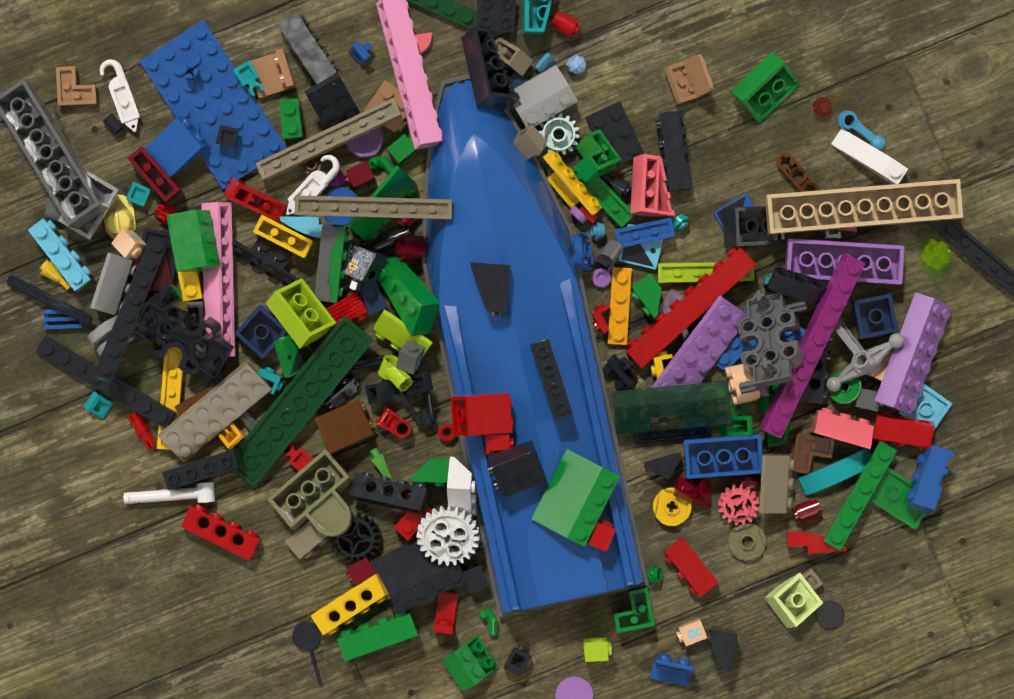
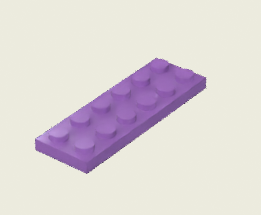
M719 295L652 385L651 389L679 408H682L739 332V323L742 319L748 317V314Z

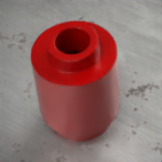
M559 11L551 23L555 30L570 38L572 35L576 36L581 28L579 20Z

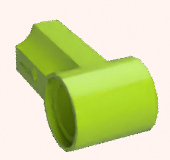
M391 354L385 355L378 370L379 376L390 380L400 391H406L412 385L413 380L405 371L396 368L398 361L396 356Z

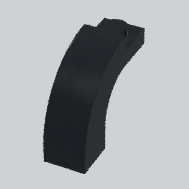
M430 372L410 375L413 383L403 393L409 396L434 390ZM390 380L365 386L369 405L401 398L398 388Z

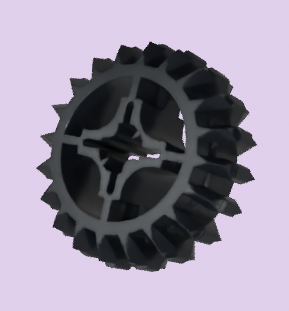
M352 512V522H355L353 531L350 533L345 532L343 535L330 540V544L336 543L332 550H340L336 556L339 557L342 553L345 555L343 561L351 557L350 563H354V558H357V562H359L362 556L368 558V553L372 557L375 555L372 548L375 550L379 549L377 545H374L375 543H381V539L376 538V536L381 535V532L374 531L379 525L376 524L372 527L371 524L374 522V519H370L369 522L366 521L368 514H365L362 519L360 518L361 512H357V517H354ZM360 523L369 529L371 537L361 533ZM357 528L358 537L364 539L357 540L354 547V540L347 536L354 535ZM340 538L350 542V552L342 546ZM359 543H370V546L365 551L356 553Z

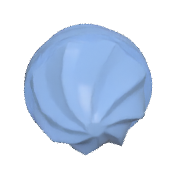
M577 54L572 56L566 63L569 67L568 70L575 74L583 73L586 67L584 58L582 56L579 57Z

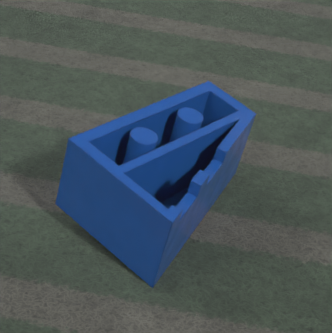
M932 445L918 455L916 465H918L917 471L913 473L911 479L913 486L907 494V507L926 514H930L935 510L943 488L941 487L943 475L948 473V469H945L947 461L950 457L953 458L955 452Z

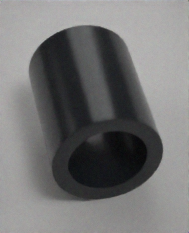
M113 113L103 120V123L114 135L124 127Z

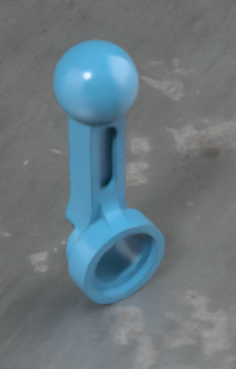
M846 110L838 115L837 122L840 128L845 130L854 129L869 141L871 146L879 151L885 148V139L882 136H876L863 126L854 112ZM847 115L852 117V123L849 126L844 122Z

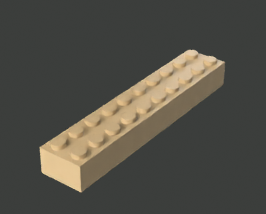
M960 179L770 194L765 196L768 235L963 218Z

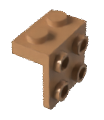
M701 54L664 68L677 104L696 99L713 91V81L709 76L706 61Z

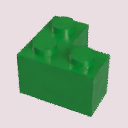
M600 129L587 134L576 146L583 159L575 166V169L585 182L609 173L622 160Z
M647 586L629 589L631 609L613 612L617 633L655 626Z

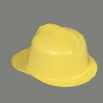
M116 195L104 216L106 231L113 239L116 238L121 229L131 231L136 229L133 204L131 201L126 200L127 197L124 195Z

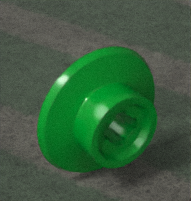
M844 370L837 372L833 377H838ZM857 377L841 383V388L836 392L829 390L831 398L840 404H848L854 401L860 394L861 380ZM845 385H849L848 390L844 391Z

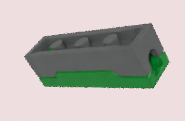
M326 221L323 223L315 286V296L319 301L337 303L338 298L343 295L344 286H341L340 282L345 277L342 265L343 261H346L348 249H344L345 242L349 241L350 231H346L347 224Z

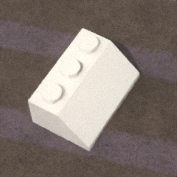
M450 457L447 481L448 506L451 507L452 511L458 507L459 513L465 510V516L471 514V521H473V515H477L476 481H472V473L455 457Z

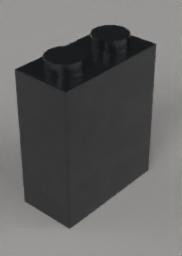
M532 440L488 456L490 464L487 465L490 476H495L496 480H493L496 492L501 491L503 498L547 481Z

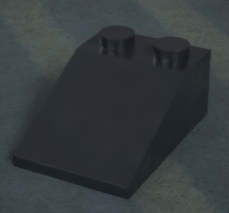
M766 206L723 208L724 246L785 244V234L768 235Z

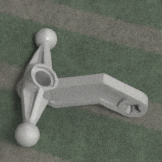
M840 315L834 329L853 352L854 356L851 360L852 362L838 377H830L827 380L826 386L828 390L836 392L841 388V383L864 374H873L878 368V363L892 348H900L904 344L903 336L894 333L890 336L889 342L865 351L847 328Z

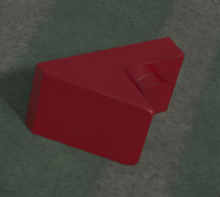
M679 476L676 480L673 495L708 509L712 490L705 478L695 483Z

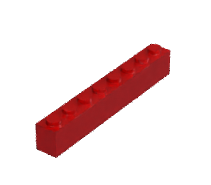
M740 246L737 249L733 247L726 254L728 256L726 259L717 261L712 266L713 270L709 274L704 273L698 279L699 283L695 287L690 286L683 292L684 297L680 300L675 299L669 305L670 309L666 313L661 312L655 318L656 322L650 326L648 324L641 330L642 335L637 339L635 337L626 344L628 346L626 352L641 368L713 305L719 295H724L756 266Z

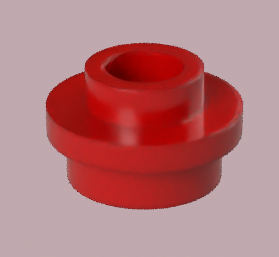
M445 423L438 429V436L443 442H451L456 438V436H453V427L450 423ZM449 429L451 435L445 436L444 430Z

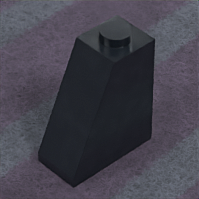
M471 262L470 267L486 310L491 312L492 316H502V313H507L510 265Z

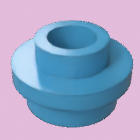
M595 221L594 225H591L590 228L591 237L595 241H599L605 236V226L599 221Z

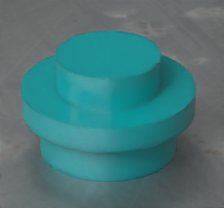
M680 214L672 220L674 231H682L688 226V216Z

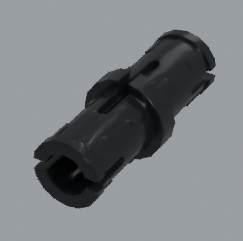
M406 226L397 232H390L387 236L372 243L376 252L379 253L389 247H395L396 242L403 236H411V233Z

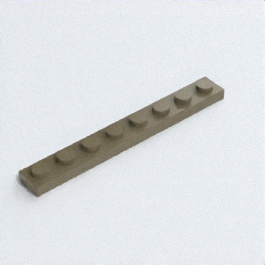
M392 98L257 162V168L262 180L265 182L403 116L396 100Z
M295 195V215L451 219L452 200Z

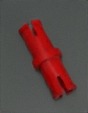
M134 412L127 417L136 431V436L139 435L147 450L157 444L148 430L149 426L145 425L138 412Z

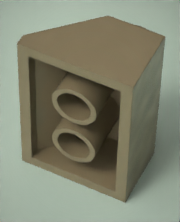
M768 453L763 455L759 513H788L793 508L794 501L791 498V490L794 489L795 480L792 478V471H795L796 460L793 459L792 454Z

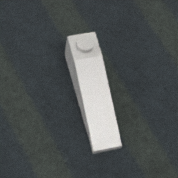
M842 128L831 143L832 146L892 185L899 184L908 168Z

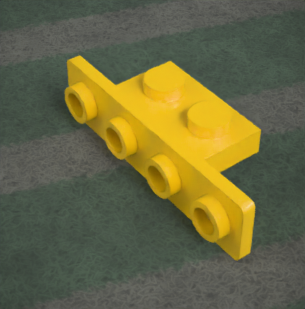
M551 149L543 157L555 171L547 178L549 183L571 208L580 201L591 215L594 216L601 209L598 200L576 178L572 169L564 164L560 155Z

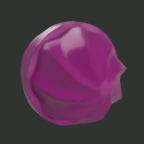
M339 169L338 174L331 180L329 185L334 188L341 187L346 180L344 172Z

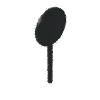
M832 600L823 602L816 611L818 623L826 629L839 627L845 617L843 607L838 602Z
M308 621L301 622L294 628L292 639L299 649L309 650L318 684L321 685L322 681L313 653V648L320 642L321 632L314 623Z

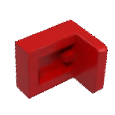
M604 303L593 308L595 312L591 313L595 320L592 323L596 331H601L602 334L610 330L601 312L611 307L609 304L605 306Z

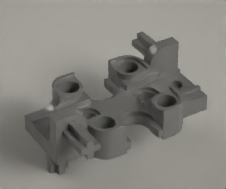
M758 290L757 294L753 295L754 299L747 300L748 317L742 319L739 323L741 340L747 343V341L758 339V345L754 350L742 352L741 354L742 364L748 373L753 376L754 380L741 382L739 388L741 394L759 391L763 397L769 396L770 385L793 381L792 368L798 367L803 361V350L799 346L798 340L782 342L780 337L784 331H800V323L795 313L808 311V305L804 301L788 303L783 294L776 293L766 296L765 293ZM766 320H772V324L769 327L763 326ZM770 353L776 354L773 360H768L766 357Z

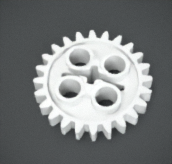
M440 506L439 512L434 508L432 515L427 512L426 519L422 518L421 524L418 525L417 537L419 539L417 544L421 545L420 551L426 550L425 557L431 555L432 562L438 559V565L442 561H445L446 566L449 565L450 561L454 565H456L457 560L464 563V557L470 559V553L475 554V547H478L480 534H477L479 533V527H475L476 520L471 521V514L465 516V510L459 513L458 507L452 511L450 506H448L447 510ZM438 523H444L446 526L441 527ZM461 528L464 532H458L456 529ZM432 540H439L440 543H434ZM457 545L459 548L454 549L451 546Z

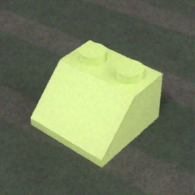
M801 573L796 574L777 586L764 598L787 628L797 627L823 604Z

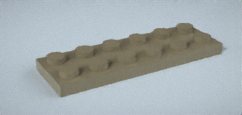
M245 361L162 430L158 436L185 462L271 390V386Z

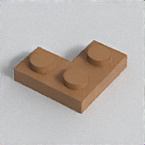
M75 66L56 67L58 106L97 104L95 84L77 85Z

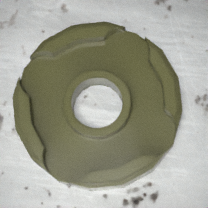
M747 522L743 525L741 523L730 532L728 546L732 554L738 559L744 561L754 560L763 553L766 547V536L763 530L756 524ZM746 536L752 538V545L749 547L742 545V539Z

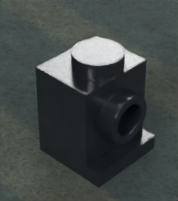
M518 645V647L513 646L504 664V669L521 676L531 657V654L528 653L529 649ZM519 655L521 656L522 660L520 662H516L514 660V657Z

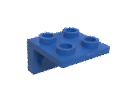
M660 653L659 656H654L650 678L688 686L691 671H694L695 667L690 659L679 657L676 660L672 659L669 654Z

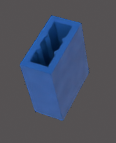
M184 116L176 118L145 148L169 177L177 176L208 146L205 142V137L200 132H197L192 127L193 123L188 118H184Z

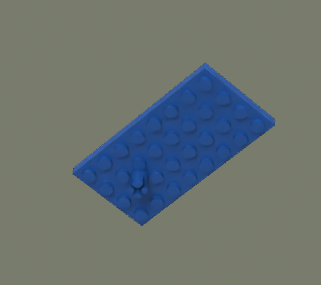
M204 19L139 61L175 117L184 116V118H188L193 123L192 127L205 137V142L208 146L200 155L223 190L227 188L232 177L238 180L242 179L257 169V162L287 148L255 97L250 96L247 85L241 86L233 73L234 65ZM220 125L239 129L235 148L216 144Z

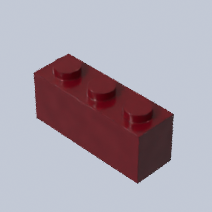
M141 146L127 158L165 202L169 203L183 191L145 147Z

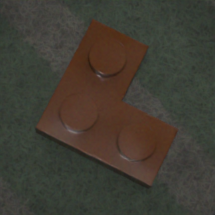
M796 433L792 454L793 459L796 460L795 472L809 474L813 455L832 458L835 439Z

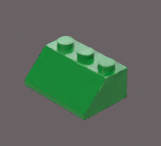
M771 52L731 90V93L742 107L760 123L800 85V82L786 62Z
M191 210L166 216L177 272H207L221 266L210 210Z

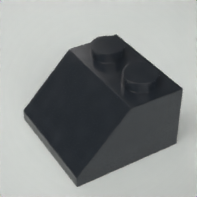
M712 626V630L707 632L706 641L724 670L730 673L738 634L733 630Z

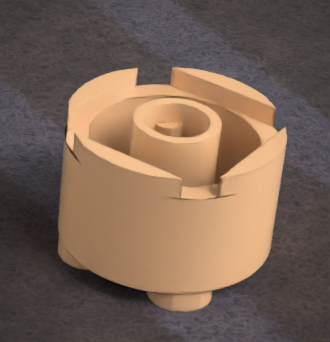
M743 364L725 368L726 377L729 379L726 382L729 393H733L731 394L733 405L760 398L759 391L741 394L739 384L754 380Z

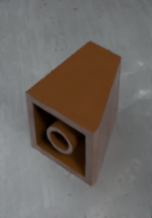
M357 399L314 418L330 454L374 434L373 430L376 428L372 419L368 420L365 414L368 410L364 401L360 402Z

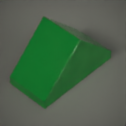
M751 415L720 417L722 437L753 435Z

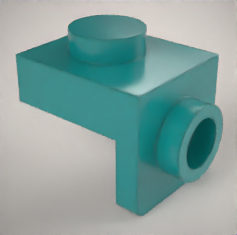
M268 366L265 369L260 368L258 374L274 382L270 393L273 395L276 394V391L280 393L284 384L281 381L283 377L275 374L277 370Z

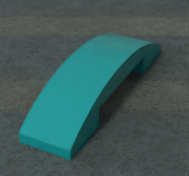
M868 448L862 449L844 459L799 477L798 480L805 495L807 496L862 472L871 457V452Z

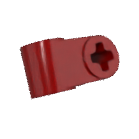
M384 406V412L375 423L398 437H408L412 432V425L400 417L399 414ZM402 423L408 426V432L404 435L398 431V427Z

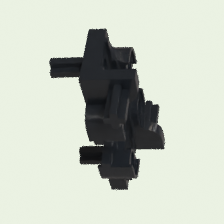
M165 281L159 294L155 293L146 302L132 332L147 339L149 351L158 358L163 359L171 347L180 349L183 357L178 368L189 375H194L199 370L203 371L204 374L200 383L204 387H210L214 378L217 379L227 366L225 363L234 346L220 337L221 325L211 317L207 320L203 319L198 329H187L184 325V318L187 315L189 304L181 300H175L170 304L168 299L175 286L171 282ZM173 308L178 310L179 315L173 312ZM162 325H168L171 328V333H164ZM206 328H210L213 334H209ZM156 340L160 341L163 347L159 346ZM202 344L205 351L199 353L196 351L195 345ZM190 360H194L196 366L192 365Z

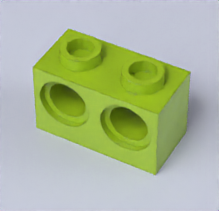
M606 637L583 639L585 662L609 661L608 656H612V646Z

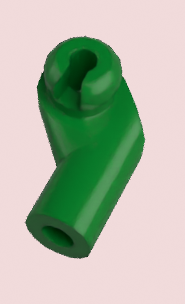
M374 156L369 160V166L372 169L384 168L388 174L395 168L385 156Z
M481 609L479 611V618L487 620L488 634L497 635V617L491 609Z

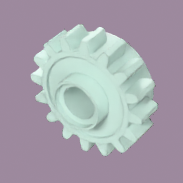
M560 113L558 118L554 115L551 120H545L546 124H540L543 131L538 132L546 139L543 149L548 147V152L552 149L558 154L561 151L563 155H566V149L572 152L571 145L577 146L578 144L574 139L580 138V135L575 134L579 130V127L574 128L573 126L575 120L570 122V116L562 118V113ZM555 130H562L564 137L557 140L554 138L553 133Z

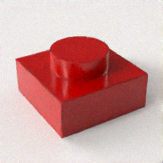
M584 205L579 209L592 224L598 219L596 214L592 216Z

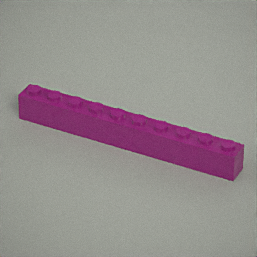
M842 254L799 343L803 350V361L798 367L792 368L793 381L780 383L759 426L762 430L776 437H782L866 263L847 254Z

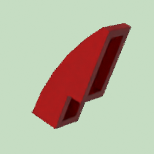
M786 531V545L788 547L806 546V553L808 554L847 551L844 546L839 551L823 542L825 536L804 531Z

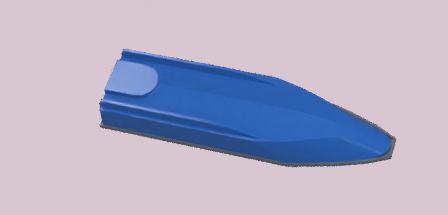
M469 74L441 80L434 109L438 116V126L442 130V141L436 146L428 147L424 199L452 200V218L423 219V236L428 254L422 258V265L427 288L439 302L435 325L451 397L510 393L512 399L511 417L514 423L512 432L499 434H510V438L514 439V447L532 440L547 479L544 483L503 498L501 491L496 492L493 480H496L495 476H490L487 465L490 464L488 456L494 455V450H490V454H486V435L460 436L466 468L472 473V481H476L477 520L498 617L649 585L582 273L579 265L575 266L573 259L575 248L571 243V236H573L572 228L537 157L533 156L527 160L513 144L514 139L521 130L508 109L476 106ZM471 262L510 265L507 313H502V316H492L491 312L486 310L470 267ZM546 339L550 341L573 412L572 415L556 420L553 418L530 347L531 344ZM566 449L620 475L598 519L600 523L602 520L612 523V528H615V533L607 552L589 545L588 541L584 547L531 519Z

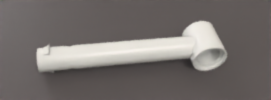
M214 482L196 483L197 487L127 492L124 493V504L197 499L198 503L214 502Z

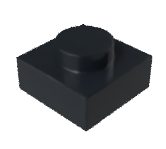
M220 125L216 144L235 148L239 129Z

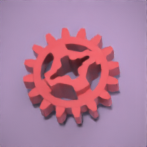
M734 484L732 490L727 487L725 493L721 492V499L718 500V505H720L718 511L723 512V519L728 517V523L733 520L735 525H738V522H742L745 525L746 520L752 522L753 517H757V511L760 508L758 504L759 497H756V491L750 492L749 486L743 489V484H740L739 488H736Z

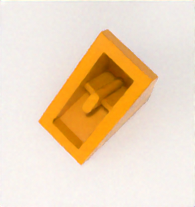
M234 422L217 434L229 450L235 448L246 437Z

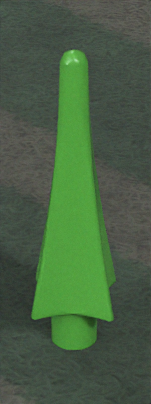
M377 448L370 451L373 456L371 461L383 476L393 481L383 452L379 453Z

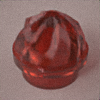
M825 97L817 98L813 103V111L818 116H826L832 110L830 100Z
M745 474L739 478V485L743 484V489L750 487V492L755 490L758 478L754 477V474Z

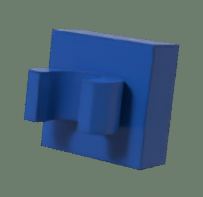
M357 41L348 52L362 66L369 59L370 54L368 52L373 46L368 41L363 45Z

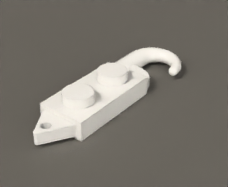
M106 60L100 66V75H104L106 66L111 65L114 67L117 77L110 81L109 90L121 123L126 124L136 132L138 120L141 117L123 68L116 60Z
M326 155L321 158L322 162L330 160L333 163V168L328 174L322 171L312 172L288 198L289 204L286 215L295 213V195L319 196L338 174L340 165L334 156Z

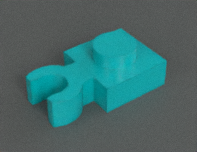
M250 60L233 69V73L241 86L248 85L250 96H255L253 92L254 87H258L261 92L264 90L262 84L256 82V79L260 76Z

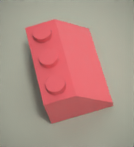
M823 407L821 411L816 410L810 432L864 448H871L874 426L869 425L870 421L861 418L858 421L851 420V415L840 413V416L832 414L833 410Z

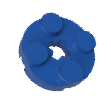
M586 232L576 233V235L571 236V243L575 248V254H573L575 266L579 265L582 271L592 270L590 265L594 263L592 246L587 244L586 239H589Z

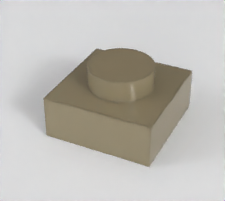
M812 568L802 574L813 590H816L823 584Z

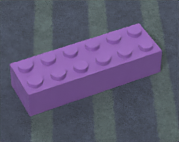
M802 239L786 240L785 269L819 280L830 281L844 253L866 263L857 282L902 284L904 246Z
M915 292L900 332L904 338V344L900 348H894L875 398L876 402L912 415L913 410L917 406L918 396L923 390L926 375L930 371L932 359L937 353L939 340L944 334L945 324L950 318L951 306L935 298Z

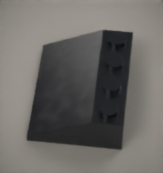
M418 539L370 561L393 614H398L466 582L459 563L457 562L454 565L450 561L449 565L446 566L445 561H442L440 565H438V559L432 562L431 555L425 557L426 550L420 551L421 545L417 544ZM432 540L434 543H440L439 540Z

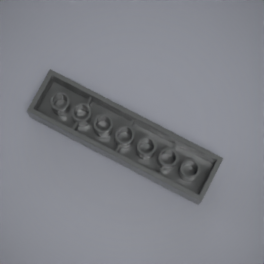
M22 79L0 95V114L68 226L77 230L108 208L33 84Z

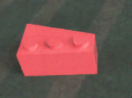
M642 154L633 158L630 214L663 219L675 216L669 200L671 198L670 192L667 191L665 183L667 179L661 156Z

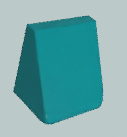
M94 391L84 407L89 412L104 419L113 403Z

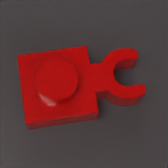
M293 443L289 444V452L284 451L282 453L284 456L291 457L289 463L298 471L314 459L313 456L301 447L296 451Z

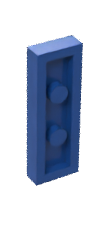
M671 217L614 230L616 240L623 248L675 237Z

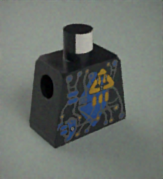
M350 243L344 266V274L353 277L349 288L360 292L363 282L374 284L388 257L362 245Z

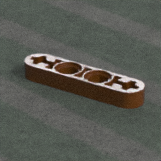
M782 153L777 157V167L799 192H805V188L808 185H813L816 191L822 190L791 154ZM781 157H788L790 159L788 161L789 165L792 167L795 164L797 167L788 174L786 172L789 169L788 166L780 164L782 162ZM794 171L802 172L803 179L797 182L793 179Z

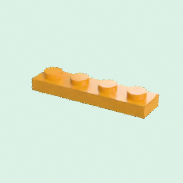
M612 267L608 344H627L632 268Z

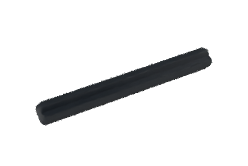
M13 275L8 277L6 282L8 286L87 326L92 322L93 317L88 313Z

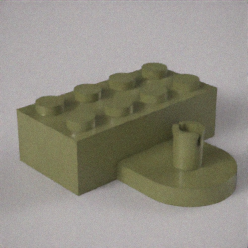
M324 449L267 500L290 528L295 531L310 520L323 535L338 537L343 535L352 523V511L339 494L353 483V478L333 454Z

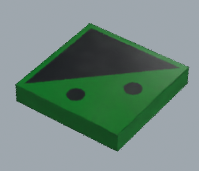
M289 334L274 341L285 378H290L297 374L313 354L310 344L299 348Z

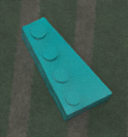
M522 0V34L541 35L544 33L552 0Z

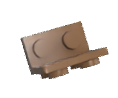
M283 48L275 50L276 53L250 61L260 76L256 79V82L262 84L264 88L261 92L258 87H255L259 98L296 87Z

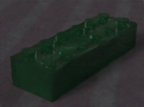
M728 381L612 391L616 434L731 424V402Z

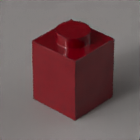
M367 161L346 170L347 175L344 176L349 187L353 185L355 189L375 180Z
M403 236L395 243V251L399 261L419 262L428 254L424 236Z
M367 557L347 567L348 572L346 576L355 585L375 575L370 559Z

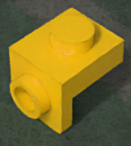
M667 351L659 352L652 359L653 365L650 366L652 377H656V380L664 371L662 360L673 358L672 354H667Z

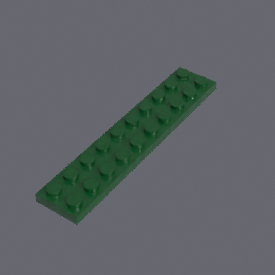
M344 315L239 444L238 447L245 466L232 471L254 488L375 339Z

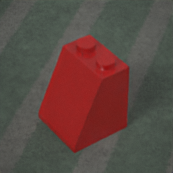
M510 393L450 397L453 436L512 432L514 423L511 417L512 399Z

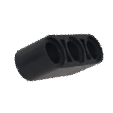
M782 267L774 269L767 283L768 288L774 292L811 304L819 303L827 287L819 279Z

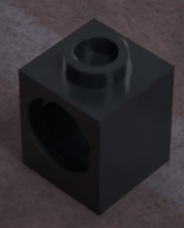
M476 562L465 566L466 570H463V574L470 593L489 587L481 564L476 565Z

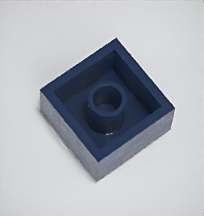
M892 294L851 301L858 339L899 331Z
M259 305L234 334L262 359H265L275 348L274 341L287 335L288 332L277 318L265 309L263 305Z

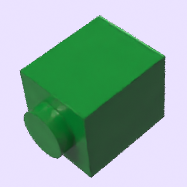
M405 134L387 148L399 165L417 151V149H414L411 135L407 137Z

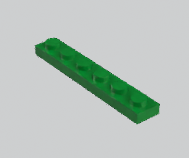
M881 441L878 443L823 542L841 551L897 450Z

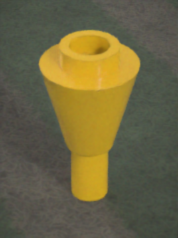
M46 260L41 265V275L59 282L67 290L70 288V284L52 261Z

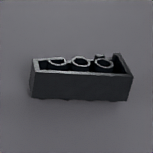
M473 27L461 37L476 106L509 109L520 99L518 92L515 93L512 85L514 83L505 72L504 68L506 65L497 54L499 50L490 29Z
M683 110L660 113L658 119L655 120L656 130L660 131L661 138L658 139L659 150H663L662 162L666 172L667 180L665 183L668 192L692 189L690 164L687 161L688 147L684 139L686 138L684 123H682V117H684Z

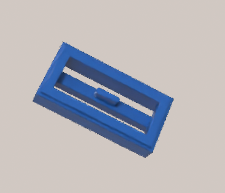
M43 310L44 329L83 328V323L81 322L69 325H49L51 321H75V319L71 317L49 318L48 314H61V312L57 310Z

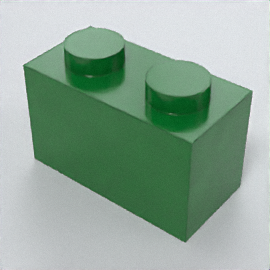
M298 98L279 100L283 139H303L300 100Z

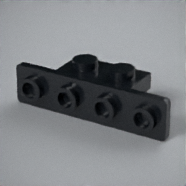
M259 236L251 249L236 240L232 242L233 255L235 257L241 258L253 268L263 271L268 277L281 282L283 286L299 280V278L284 270L293 255L262 236Z

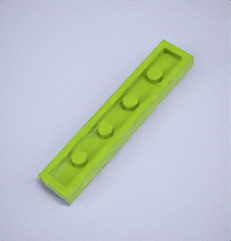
M716 262L658 263V283L698 282V279L704 273L709 274L713 270L712 266ZM754 267L739 281H754Z

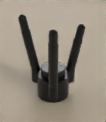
M398 389L399 394L414 416L416 423L420 422L421 426H428L436 422L430 391L423 392L426 408L420 409L417 415L406 395Z

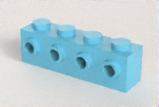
M41 219L28 231L74 291L79 292L93 281L91 277L92 272L86 265L82 266L79 262V255L74 250L71 251L67 246L69 243L63 235L59 236L55 231L57 229L55 224L51 220Z

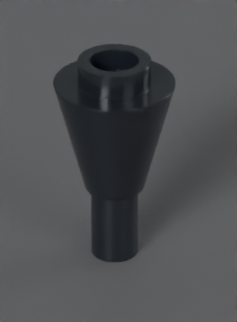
M607 173L599 176L607 182L620 198L626 197L632 189L630 186L631 182L610 176Z

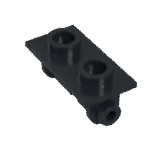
M351 373L345 375L324 402L331 410L337 409L346 401L342 395L345 393L348 397H351L359 390L358 387L361 385Z

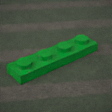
M575 167L572 169L576 178L586 186L587 191L598 200L602 209L621 228L635 216L630 214L631 209L600 177L585 182Z

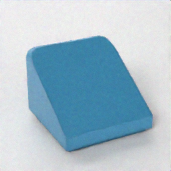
M546 53L535 65V69L542 73L557 65V62L549 53Z

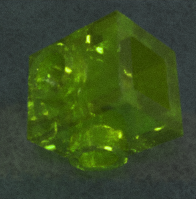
M931 239L918 258L926 266L940 273L953 254L948 250L949 246L941 240L936 242Z

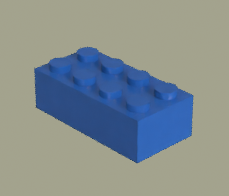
M761 434L683 440L686 479L762 473Z

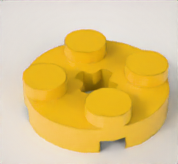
M674 487L661 490L653 501V511L656 518L668 526H676L683 523L691 513V502L674 496ZM671 501H674V504L677 506V509H673V512H669V508L666 507Z

